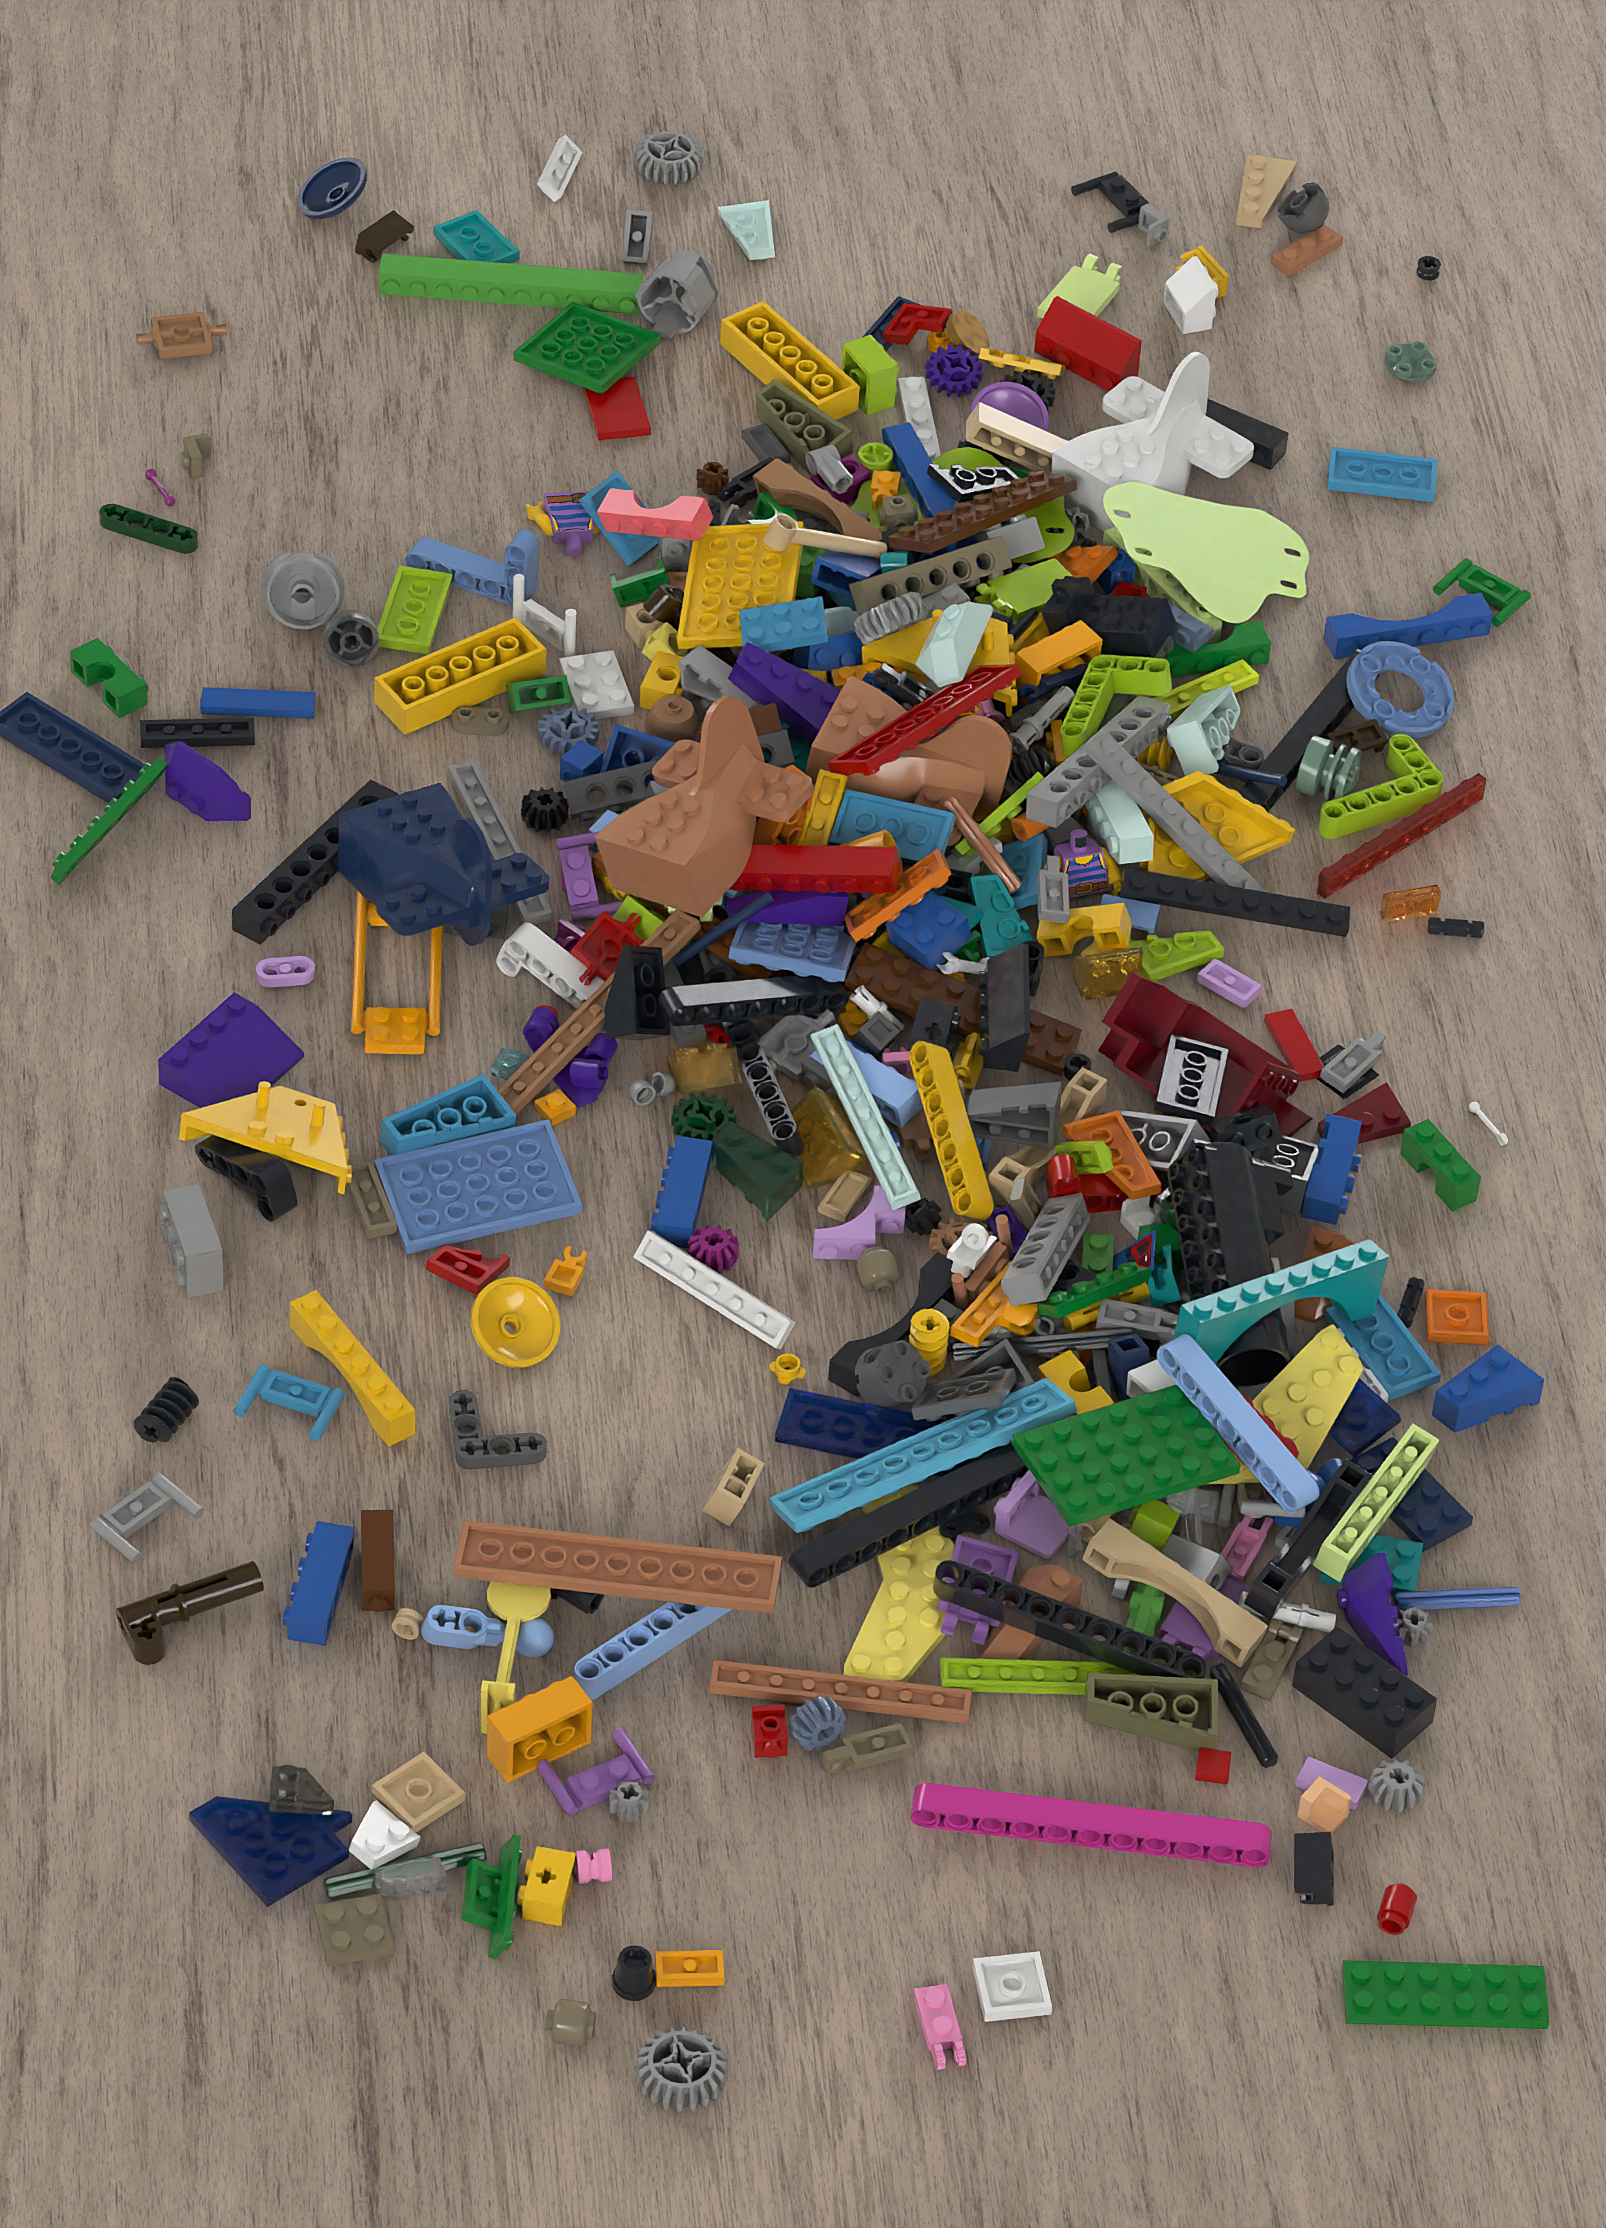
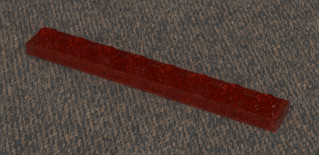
M1477 773L1473 777L1463 780L1457 787L1449 792H1444L1438 799L1430 804H1425L1411 816L1404 817L1395 826L1385 829L1379 836L1371 841L1364 842L1360 848L1350 854H1345L1333 865L1323 868L1318 876L1317 894L1326 899L1483 800L1487 779Z

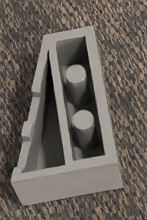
M698 645L678 661L683 697L692 703L695 712L706 715L712 703L722 696H731L741 700L748 710L764 706L760 701L755 702L728 680L733 668L701 645Z

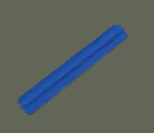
M1517 1587L1397 1592L1394 1596V1604L1397 1606V1611H1406L1413 1607L1420 1610L1516 1606L1520 1601V1593Z

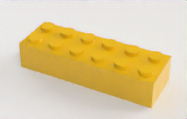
M764 301L721 319L720 345L765 385L775 380L835 420L858 411L860 385Z
M515 617L375 677L374 703L406 735L452 715L453 711L457 708L471 707L507 691L506 684L533 680L545 675L547 649Z

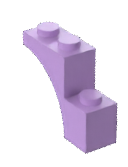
M874 1186L873 1197L869 1205L858 1217L836 1227L814 1229L813 1258L858 1260L865 1249L875 1246V1233L903 1234L905 1206L892 1210L882 1187Z

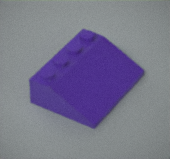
M234 992L158 1059L159 1085L197 1107L203 1108L258 1092L259 1083L262 1081L269 1082L272 1086L304 1057V1052L258 1005Z

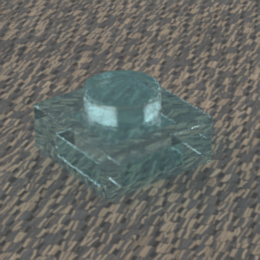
M502 1047L491 1066V1076L508 1080L530 1058V1055Z

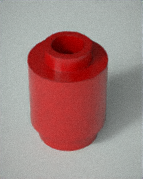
M1397 1883L1385 1888L1377 1919L1380 1929L1388 1934L1398 1935L1409 1927L1417 1895L1408 1885Z

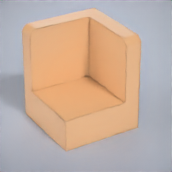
M1319 1776L1301 1796L1297 1817L1321 1832H1331L1332 1835L1348 1817L1351 1796Z

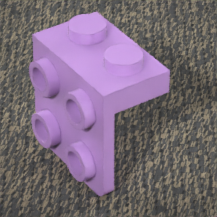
M1028 1470L1022 1478L1018 1477L1014 1481L1007 1497H1001L994 1508V1514H996L994 1532L1042 1558L1049 1559L1071 1534L1073 1526L1069 1527L1051 1500L1039 1494L1040 1484L1031 1471Z

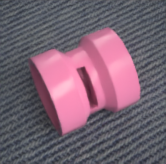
M609 1848L598 1849L592 1854H589L586 1850L575 1851L577 1884H588L591 1879H598L600 1882L612 1881Z

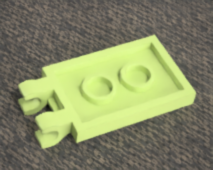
M1088 254L1082 267L1074 265L1037 308V317L1043 319L1052 300L1056 296L1098 317L1119 292L1120 283L1118 282L1121 276L1117 274L1122 269V266L1111 263L1106 274L1097 272L1098 267L1094 266L1099 257Z

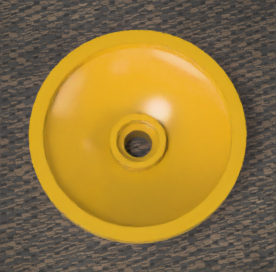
M506 1277L495 1280L480 1291L472 1305L470 1323L473 1336L481 1350L501 1365L512 1368H526L536 1365L553 1351L558 1342L560 1318L556 1305L545 1290L529 1280L518 1277ZM509 1325L512 1333L507 1332L504 1326Z

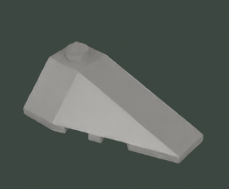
M1099 1107L1095 1116L1117 1110ZM1119 1110L1152 1169L1168 1171L1169 1166L1187 1150L1193 1139L1211 1143L1210 1138L1197 1120Z

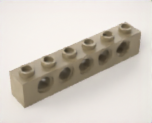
M1001 535L849 584L858 616L888 600L910 592H919L921 598L924 599L954 582L958 585L964 583L966 588L981 583L979 578L986 575L988 580L1004 576L1003 570L1011 568L1012 563L1004 537ZM977 557L981 561V569L977 566ZM953 565L958 569L957 576L953 573ZM930 573L934 576V584L930 582ZM906 580H907V581L910 583V585H911V590H910V592L906 589V586H905ZM882 588L887 592L886 600L882 596Z

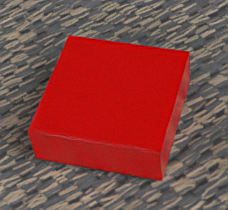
M1199 1747L1195 1780L1228 1784L1231 1752Z

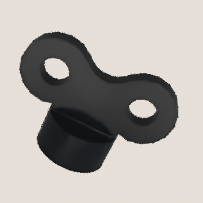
M967 1511L939 1525V1532L943 1537L950 1538L951 1540H956L957 1536L962 1535L964 1532L984 1534L990 1527V1521L981 1513L970 1514V1511Z

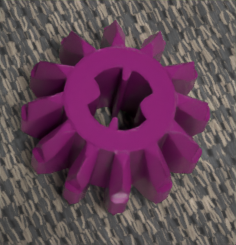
M708 1224L704 1230L696 1228L694 1235L690 1236L688 1241V1254L721 1274L723 1269L731 1271L733 1263H737L739 1258V1242L737 1237L733 1236L731 1229L722 1230L720 1224L716 1228H711Z

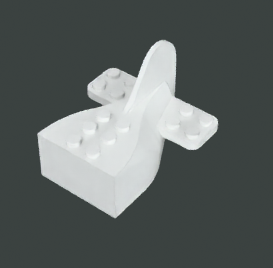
M1192 352L1187 355L1173 373L1166 392L1139 377L1131 376L1125 378L1103 397L1102 403L1103 411L1123 424L1088 432L1068 441L1053 451L1051 475L1064 474L1067 478L1076 479L1077 490L1064 495L1065 509L1070 510L1071 508L1079 507L1080 513L1089 514V523L1104 531L1114 527L1103 506L1104 493L1113 485L1139 481L1184 496L1192 464L1218 478H1228L1251 460L1254 445L1251 441L1206 416L1210 364L1205 355L1200 352ZM1114 510L1116 515L1130 518L1128 512Z

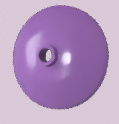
M997 382L988 385L976 395L972 402L970 414L978 402H981L1037 428L1048 431L1049 415L1045 404L1034 391L1021 384Z

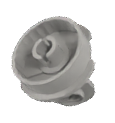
M285 552L275 557L267 566L262 577L261 594L266 608L278 621L292 628L310 629L326 623L338 612L344 599L345 583L339 567L326 554L298 553L292 555L289 552ZM296 592L309 594L307 596H299Z

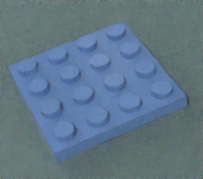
M742 922L735 933L728 958L735 959L736 962L744 965L755 963L764 965L769 970L777 971L784 969L793 971L794 974L799 976L814 975L822 977L823 980L828 982H838L845 980L857 942L852 936L843 932V924L842 926Z

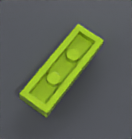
M1069 1141L1054 1146L1057 1155L1066 1154L1074 1158L1079 1174L1106 1173L1114 1169L1111 1150L1104 1141Z

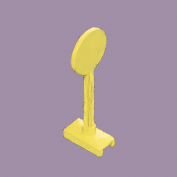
M491 1581L487 1589V1605L495 1615L507 1620L496 1682L482 1681L481 1733L487 1734L488 1715L498 1708H505L515 1703V1684L510 1683L520 1624L521 1622L538 1618L547 1610L551 1602L550 1588Z

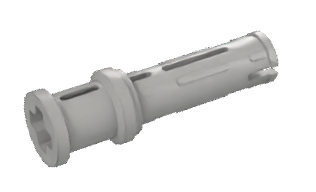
M1062 686L1033 717L1025 718L1021 722V727L1015 733L1008 735L1013 752L1020 755V753L1026 752L1034 741L1040 740L1043 737L1044 729L1073 701L1075 694L1069 687Z

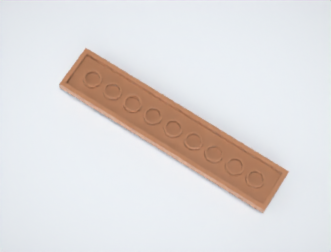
M464 1520L453 1568V1577L774 1614L782 1568V1557Z

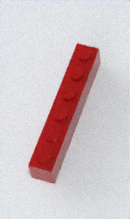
M752 844L748 862L730 889L735 891L761 890L765 892L782 890L791 892L817 891L821 893L828 891L847 893L874 892L877 894L896 893L901 861L896 847Z

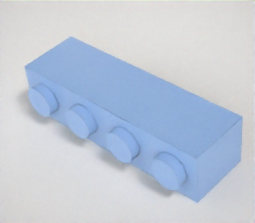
M846 1041L882 1117L902 1128L923 1108L916 1081L904 1077L893 1067H887L877 1061L871 1054L861 1052L850 1042ZM817 1051L809 1056L823 1065Z

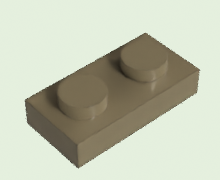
M1026 1177L1015 1178L1012 1192L1009 1193V1203L1011 1208L1016 1210L1021 1218L1023 1228L1029 1232L1043 1205Z

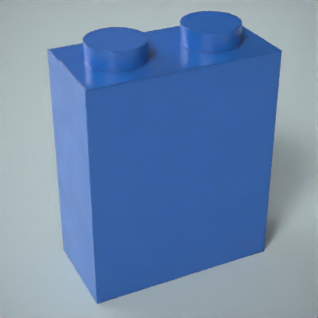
M828 549L817 557L809 583L853 600L849 584L882 574L880 559Z

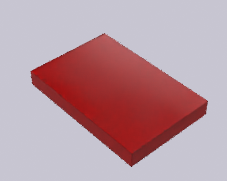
M635 376L620 378L603 394L582 387L599 441L651 435V426Z

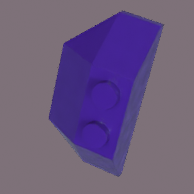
M182 741L169 742L165 745V761L168 763L165 769V790L172 800L179 802L188 808L191 813L198 815L205 821H248L251 819V797L245 791L242 792L237 783L221 767Z

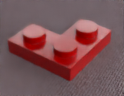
M904 303L883 332L884 342L908 345L918 330L943 332L946 328V322L949 320L948 317L952 314V309Z

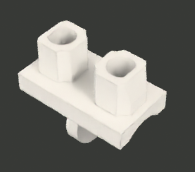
M972 1223L967 1225L962 1231L960 1238L948 1250L946 1258L953 1260L951 1271L953 1273H961L964 1278H968L972 1273V1269L974 1270L996 1244L997 1238L988 1236L985 1228L979 1224Z

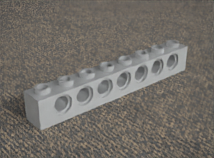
M1142 695L1134 699L1027 793L1026 819L1057 828L1079 807L1083 806L1088 799L1098 793L1106 783L1112 780L1085 752L1089 745L1106 730L1133 758H1136L1150 744H1153L1161 734L1167 731L1166 729L1171 724L1169 703Z

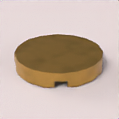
M962 309L956 310L949 315L946 329L956 347L960 344L965 351L968 348L972 349L971 356L979 355L981 348H990L988 334L975 316Z

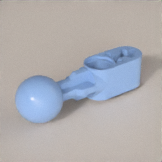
M447 1605L432 1607L421 1626L422 1637L428 1643L462 1649H473L478 1645L496 1647L503 1643L506 1624H503L499 1619L486 1617L479 1610ZM541 1618L521 1622L516 1650L527 1657H540L547 1654L554 1643V1633L551 1626ZM464 1626L473 1627L476 1633L467 1631Z

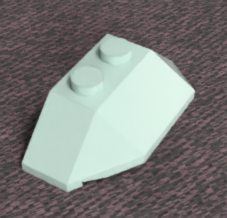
M973 602L960 605L953 604L944 610L933 625L915 664L938 687L963 680L994 610L992 606Z

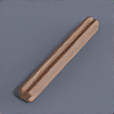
M952 796L947 799L942 807L945 811L955 814V824L991 872L994 875H999L1009 894L1017 891L1022 886L1019 878L957 797Z

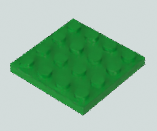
M571 302L513 352L514 361L527 367L535 368L549 375L569 381L572 384H577L603 394L661 343V334Z

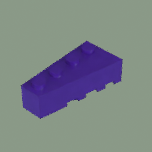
M748 641L728 677V680L755 702L760 701L764 705L775 703L778 716L790 726L789 730L798 737L801 735L808 740L810 747L841 692L840 689Z

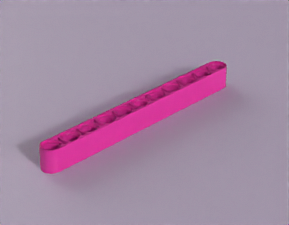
M922 1783L915 1787L911 1810V1820L913 1823L926 1828L1248 1867H1262L1270 1861L1272 1830L1267 1825L1256 1822L933 1783Z

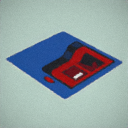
M1155 1230L1113 1256L1112 1272L1118 1270L1120 1264L1127 1262H1136L1137 1266L1149 1267L1152 1272L1154 1270Z

